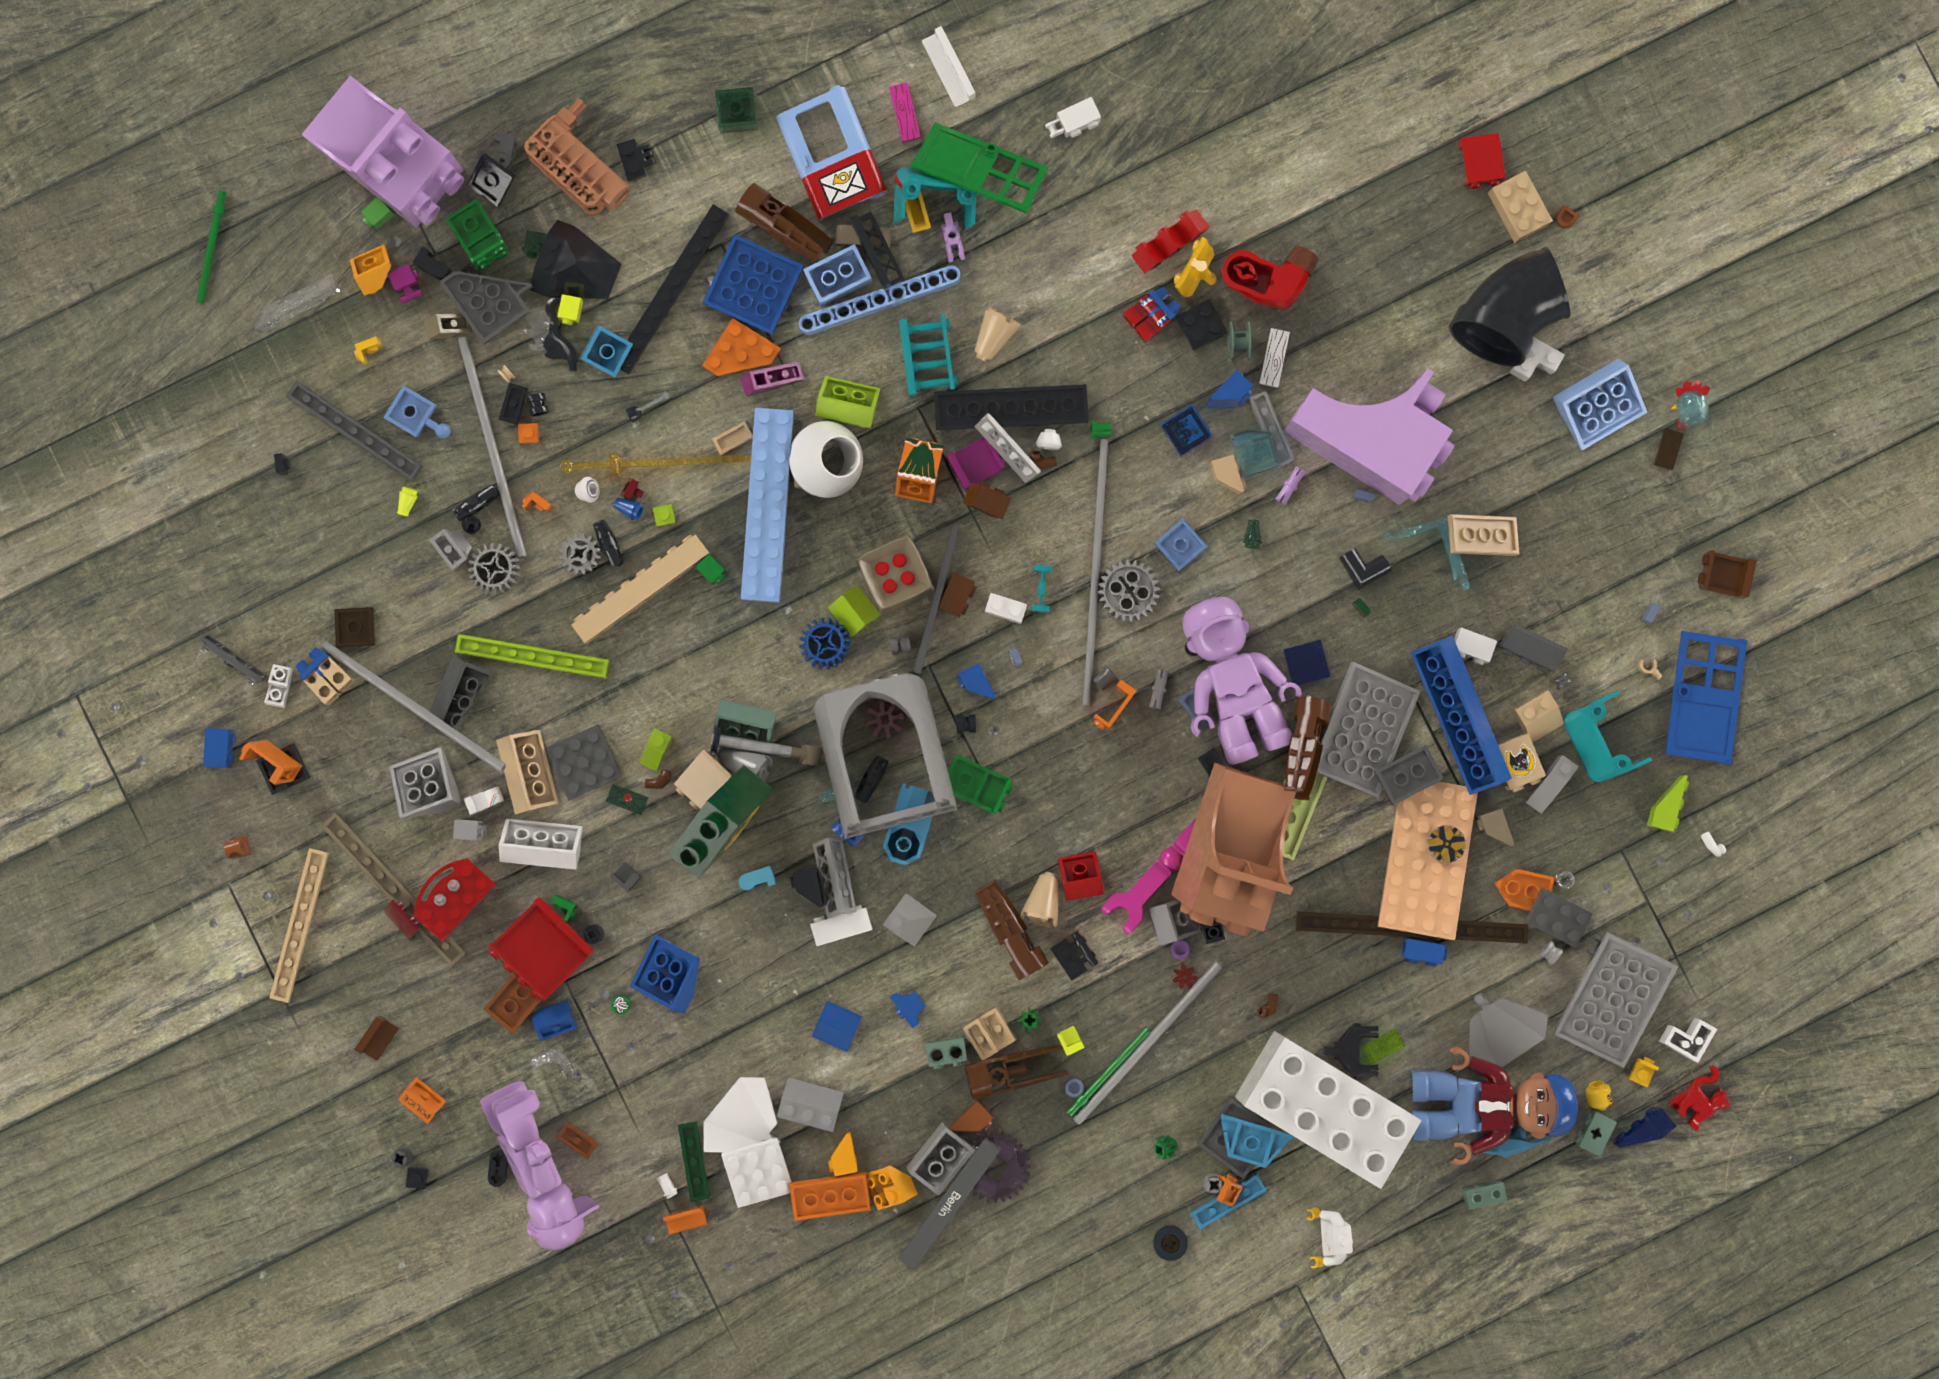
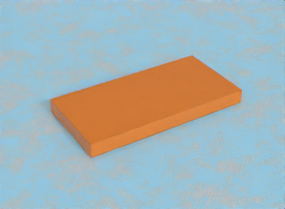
M866 1172L789 1182L794 1221L871 1210Z

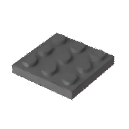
M599 724L546 747V751L569 801L622 777Z
M1230 1097L1196 1144L1244 1179L1254 1164L1227 1156L1220 1117L1221 1113L1268 1128L1272 1127Z

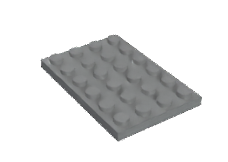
M1351 662L1332 708L1329 725L1324 728L1320 745H1323L1317 773L1378 798L1382 786L1374 771L1393 762L1420 691L1355 662Z
M1606 932L1553 1032L1554 1035L1624 1068L1678 966Z

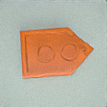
M1516 869L1494 884L1508 906L1530 911L1541 888L1552 892L1555 877Z

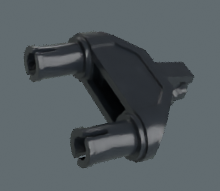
M1353 1023L1338 1042H1334V1046H1324V1054L1334 1055V1060H1338L1354 1079H1359L1361 1076L1378 1077L1379 1072L1371 1071L1379 1070L1378 1064L1361 1065L1359 1057L1360 1039L1378 1038L1379 1033L1371 1031H1379L1378 1026H1361L1359 1023Z

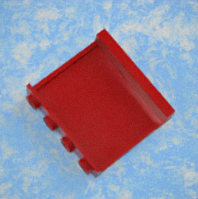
M540 897L535 899L533 904L492 944L488 945L490 950L488 953L495 960L500 959L504 963L502 967L509 974L513 972L518 977L516 979L522 987L527 986L531 990L530 994L537 1001L541 1000L542 1002L555 992L594 952V949Z

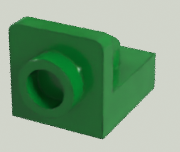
M557 894L554 895L551 901L555 904L554 907L564 912L566 909L568 910L564 921L574 920L578 913V909H576L578 904Z

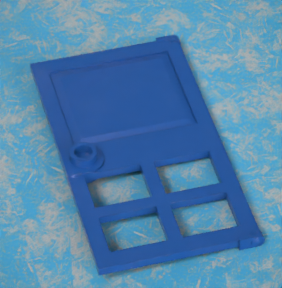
M1681 631L1665 754L1720 762V764L1726 765L1732 764L1731 760L1748 640ZM1688 640L1710 643L1707 662L1685 658ZM1716 644L1738 648L1736 666L1714 663ZM1684 665L1706 668L1704 686L1682 683ZM1713 669L1735 672L1733 691L1711 688Z

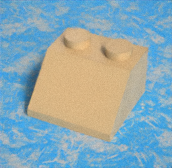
M1549 690L1541 692L1511 711L1524 733H1529L1532 743L1564 724L1559 707Z

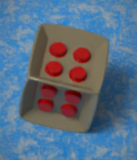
M910 535L886 543L856 559L871 596L880 610V615L898 610L934 592V587L931 585L927 570Z

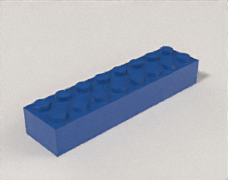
M1453 636L1411 652L1469 794L1486 790L1512 779Z

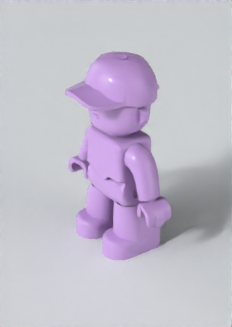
M1215 597L1203 600L1192 606L1185 612L1183 617V632L1187 639L1190 638L1187 642V648L1191 652L1197 653L1204 660L1216 662L1202 671L1195 682L1194 705L1197 716L1191 721V731L1198 737L1201 731L1197 725L1203 719L1207 721L1210 729L1215 728L1212 719L1206 716L1212 691L1219 720L1217 724L1218 737L1227 762L1234 765L1259 755L1245 722L1249 718H1254L1264 750L1272 751L1290 744L1292 731L1288 728L1283 712L1272 701V697L1264 686L1259 673L1264 675L1276 687H1279L1277 694L1280 702L1286 701L1284 690L1288 687L1293 689L1294 695L1297 697H1301L1302 693L1300 687L1295 683L1287 682V678L1276 665L1262 653L1252 652L1237 655V652L1245 644L1249 624L1247 621L1241 620L1244 616L1234 600L1228 597Z
M523 1081L509 1084L482 1098L480 1104L491 1128L499 1134L497 1140L520 1188L529 1196L527 1212L530 1220L527 1224V1233L536 1240L540 1247L546 1250L563 1249L573 1244L583 1234V1217L600 1208V1206L594 1199L588 1196L572 1198L573 1193L569 1190L568 1186L561 1183L560 1175L548 1145L539 1138L538 1128L532 1114L540 1107L536 1092L534 1090H527Z

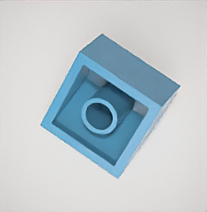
M597 325L579 359L616 377L633 344Z

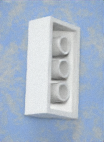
M506 818L499 842V861L576 870L580 857L583 826Z

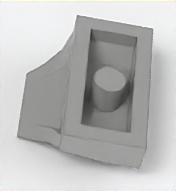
M443 529L429 539L452 571L468 560V554L472 546L460 531L454 532Z

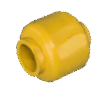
M1603 1081L1591 1082L1585 1090L1588 1106L1596 1109V1111L1606 1110L1613 1102L1610 1086Z

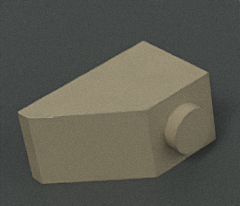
M436 314L424 321L427 339H445L472 332L469 323L462 314Z
M1502 808L1477 816L1476 825L1480 832L1482 831L1484 835L1506 846L1515 845Z

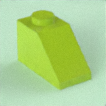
M654 728L639 763L657 772L674 737Z

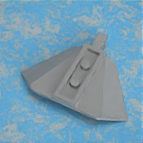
M1482 992L1475 996L1474 1000L1482 1009L1470 1019L1469 1057L1474 1056L1503 1067L1545 1039L1548 1014L1504 998L1489 1003Z

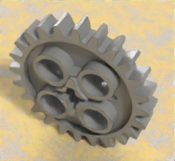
M1126 560L1125 565H1123L1119 561L1118 567L1113 564L1111 565L1112 572L1106 569L1107 577H1101L1105 582L1099 583L1098 586L1102 587L1103 590L1098 591V594L1104 597L1099 599V601L1106 602L1103 609L1109 607L1108 614L1114 612V619L1120 615L1122 621L1128 617L1129 621L1132 622L1135 616L1139 621L1140 614L1147 617L1146 610L1149 612L1153 611L1150 605H1157L1154 599H1158L1160 596L1155 594V592L1159 591L1160 588L1155 587V584L1159 580L1152 579L1155 573H1148L1150 567L1145 570L1143 569L1144 563L1137 566V561L1135 560L1130 565L1129 560ZM1134 573L1137 576L1136 582H1129L1127 574ZM1120 576L1124 579L1128 588L1132 587L1134 589L1132 594L1139 602V605L1135 604L1129 593L1125 594L1126 587L1120 581ZM1113 583H1117L1121 586V591L1119 593H1114L1111 591V585ZM1145 589L1147 597L1144 599L1139 598L1137 591ZM1124 599L1130 600L1131 608L1124 609L1121 601Z

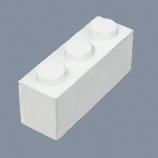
M862 905L856 906L857 912L852 914H839L825 919V916L813 919L814 923H811L810 926L816 946L873 930L867 907L862 908Z

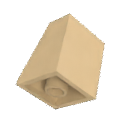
M703 750L674 783L677 786L675 790L682 797L686 795L691 800L689 803L698 810L733 774L721 765L707 750Z

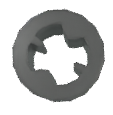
M1567 672L1552 681L1553 684H1557V689L1562 688L1572 680L1567 677Z

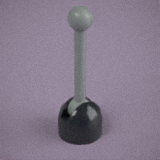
M664 392L661 397L641 408L637 406L627 408L626 412L632 423L641 418L642 411L662 400L669 399L670 395Z

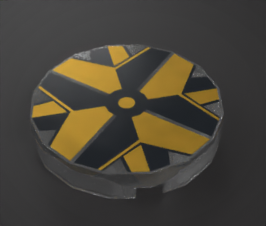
M1442 825L1430 833L1427 839V849L1432 858L1440 863L1449 864L1463 856L1466 850V840L1464 834L1458 828L1452 825Z

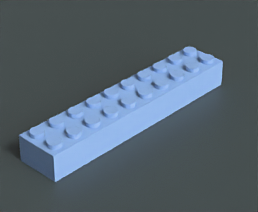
M755 408L741 600L780 603L790 480L789 457L792 449L794 426L793 410Z

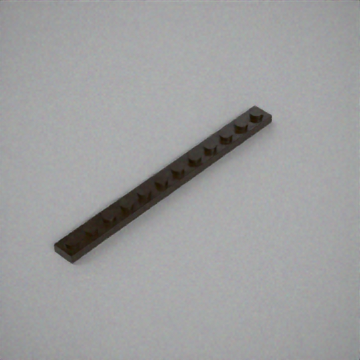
M1296 911V931L1442 939L1378 927L1379 916ZM1458 920L1455 940L1527 944L1528 924Z

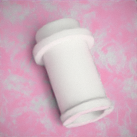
M668 1173L656 1178L667 1199L678 1194L676 1191L677 1187H674Z

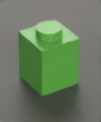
M378 197L361 211L365 216L362 220L370 228L374 226L377 230L394 216Z

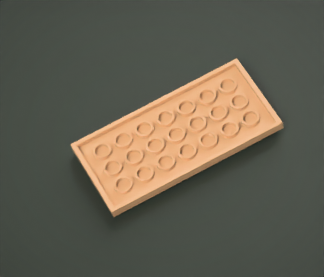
M1437 782L1397 803L1378 927L1455 940L1477 793L1470 795L1466 786ZM1445 825L1451 826L1452 829L1454 827L1459 829L1460 835L1465 838L1463 842H1466L1465 848L1462 849L1464 851L1463 855L1460 858L1456 857V861L1450 862L1449 857V863L1443 862L1442 859L1440 861L1433 856L1434 853L1430 852L1429 840L1433 839L1430 836L1434 830L1438 831V827L1444 826L1445 830Z

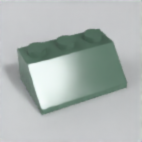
M721 699L715 715L714 726L716 728L721 727V735L771 743L777 712Z

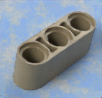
M852 225L836 226V246L850 247L855 244L856 248H863ZM863 226L864 229L871 230V226ZM879 227L890 249L891 229ZM871 235L870 242L872 246L879 248L880 238Z

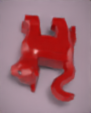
M1713 1065L1709 1067L1712 1076H1699L1694 1080L1693 1084L1676 1094L1668 1102L1674 1110L1678 1108L1677 1112L1682 1117L1687 1115L1686 1111L1690 1107L1695 1111L1687 1122L1695 1131L1699 1129L1701 1121L1711 1118L1717 1110H1726L1730 1107L1728 1097L1726 1096L1727 1092H1722V1088L1719 1087L1710 1100L1700 1088L1702 1083L1713 1084L1719 1079V1069Z

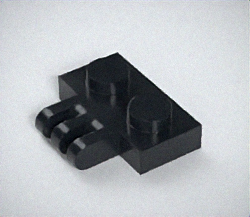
M635 139L616 144L628 182L646 177L644 167L656 163L655 159L647 160V158L654 156L652 151L645 153V151L651 149V145L647 144L637 147Z

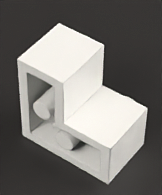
M1533 337V346L1524 363L1519 366H1512L1509 373L1524 382L1531 377L1536 367L1551 375L1557 370L1565 354Z
M1694 1018L1686 1033L1674 1026L1668 1025L1659 1042L1689 1060L1698 1063L1717 1029L1701 1019Z

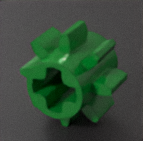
M1029 1007L1027 1013L1021 1011L1023 1018L1018 1019L1019 1022H1023L1021 1029L1028 1027L1029 1032H1031L1032 1027L1039 1029L1037 1021H1042V1019L1036 1017L1039 1012L1038 1010L1032 1013ZM1028 1015L1035 1018V1021H1032V1025H1028L1027 1021H1024V1019L1028 1018Z
M1162 1135L1156 1138L1158 1143L1154 1144V1152L1158 1157H1162V1160L1176 1156L1174 1152L1178 1150V1144L1174 1138L1169 1135Z

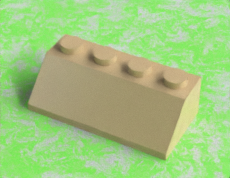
M540 729L513 734L496 740L501 761L506 764L504 773L515 814L559 804Z

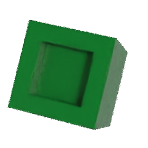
M709 554L695 567L712 585L721 583L726 577L724 574L727 571Z

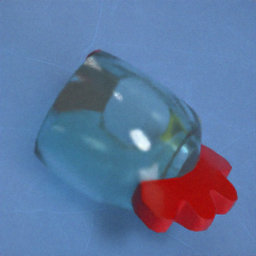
M1686 381L1683 384V388H1676L1675 392L1678 399L1671 410H1680L1678 430L1686 431L1690 425L1704 423L1709 420L1710 411L1706 395L1709 393V386L1704 385L1702 387L1700 381H1695L1693 385L1690 381Z

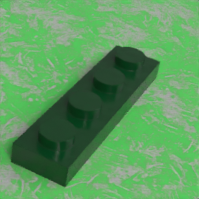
M698 1121L678 1124L690 1202L710 1199Z

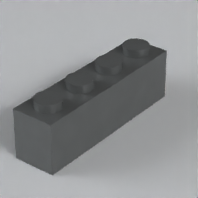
M452 656L429 712L456 730L464 719V713L468 708L472 707L474 704L472 701L478 693L483 691L485 682L488 678L491 679L494 673ZM425 721L423 728L450 738Z

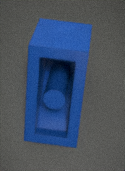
M979 663L958 673L959 678H957L961 689L965 688L968 692L992 700L996 698Z

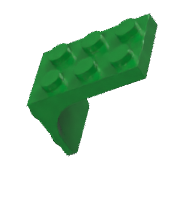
M477 198L445 218L477 270L487 269L491 266V262L496 259H503L507 256V252L510 251Z
M958 754L955 755L948 770L954 796L995 815L997 811L1002 812L1006 803L1002 800L1005 794H1010L1014 786L1011 783V778L998 774Z

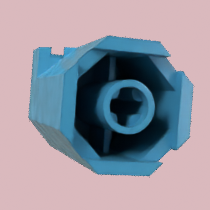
M902 783L894 812L935 802V798L931 796L932 792L911 785L907 789V784ZM933 816L888 828L883 848L890 861L907 865L921 857Z

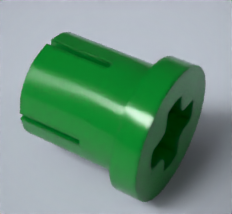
M1090 421L1091 439L1111 437V431H1109L1111 430L1110 422Z

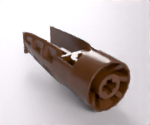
M756 183L748 187L736 206L735 212L765 230L769 236L813 261V264L818 262L822 252L828 253L834 241L833 237L830 239L812 222L790 206H786Z
M1303 696L1297 698L1294 712V720L1297 724L1295 734H1292L1290 739L1284 790L1295 791L1294 799L1310 800L1309 796L1315 782L1323 745H1320L1323 728L1329 725L1332 710L1330 702L1318 697Z
M996 879L975 891L1000 945H1005L1013 959L1009 964L1017 979L1021 980L1046 966L1049 962L1040 946L1034 947L1025 932L1027 929L1025 923L1005 892L997 884Z
M1058 1044L1056 1046L1030 1049L966 1064L965 1072L972 1099L975 1100L1017 1090L1064 1074L1068 1075V1071L1061 1070L1010 1082L1009 1078L1026 1075V1067L1024 1063L1006 1067L1005 1064L1060 1050L1063 1046ZM1001 1060L1002 1068L994 1066L988 1070L986 1064ZM995 1071L1002 1073L998 1081L996 1078H993ZM1006 1081V1085L1009 1086L992 1090L991 1084L1001 1085Z

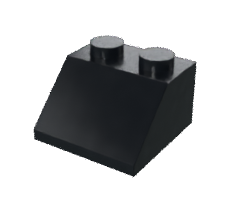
M813 868L793 872V877H790L792 889L796 888L797 893L818 907L825 906L818 869Z

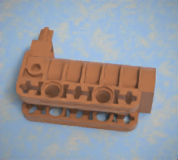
M578 98L568 110L563 107L556 115L548 118L526 141L524 148L531 164L588 215L596 216L605 207L614 212L626 199L631 187L572 134L571 130L578 123L576 117L587 107ZM595 206L597 207V210H594V209H592L591 211L589 210V209L592 208V207H595Z

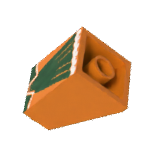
M906 438L897 474L895 496L932 503L944 445L920 441L916 438Z

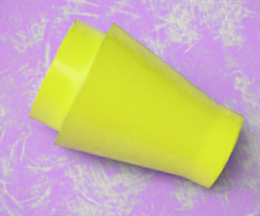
M402 487V491H399L398 514L409 515L411 508L418 498L417 490Z

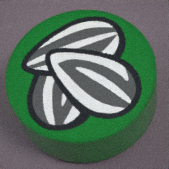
M618 995L613 998L611 1009L614 1013L622 1015L630 1010L631 1002L627 996Z

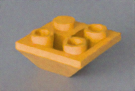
M892 1166L866 1173L868 1188L878 1210L904 1203L918 1195L911 1176Z

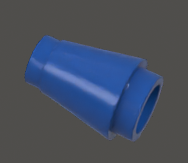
M617 498L613 505L615 509L631 520H638L643 512V506L640 505V502Z

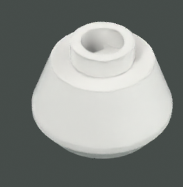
M1045 429L1044 432L1040 433L1036 441V445L1040 449L1059 450L1062 447L1060 436L1053 429Z
M585 477L576 484L575 494L580 500L592 503L597 500L600 488L597 481L592 477Z

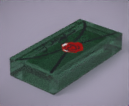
M612 784L605 802L642 815L649 797Z

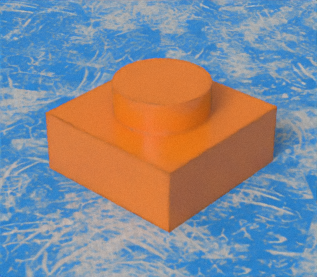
M537 423L518 424L519 444L539 443Z

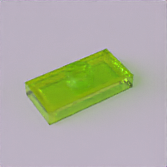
M1393 1029L1361 1048L1370 1064H1373L1405 1045L1397 1030Z

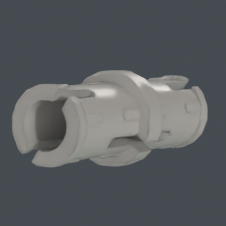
M1157 669L1155 684L1151 689L1153 690L1149 705L1151 708L1161 709L1163 696L1167 691L1165 687L1169 674L1168 671Z

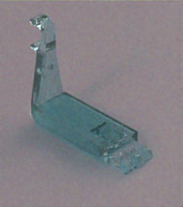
M1446 516L1408 529L1402 525V534L1391 537L1390 531L1386 530V537L1390 541H1396L1438 528L1454 581L1459 579L1464 591L1470 588L1461 555L1450 553L1449 528Z

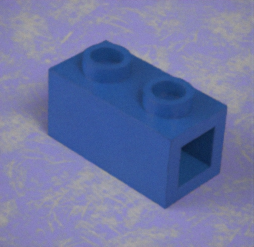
M1404 938L1401 957L1406 958V962L1417 964L1418 960L1425 961L1427 966L1436 967L1437 963L1442 964L1443 960H1446L1447 949H1445L1443 944Z

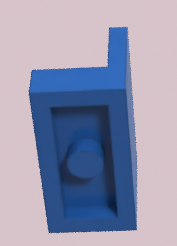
M568 1000L532 1013L534 1030L541 1041L577 1028V1023L571 1014Z

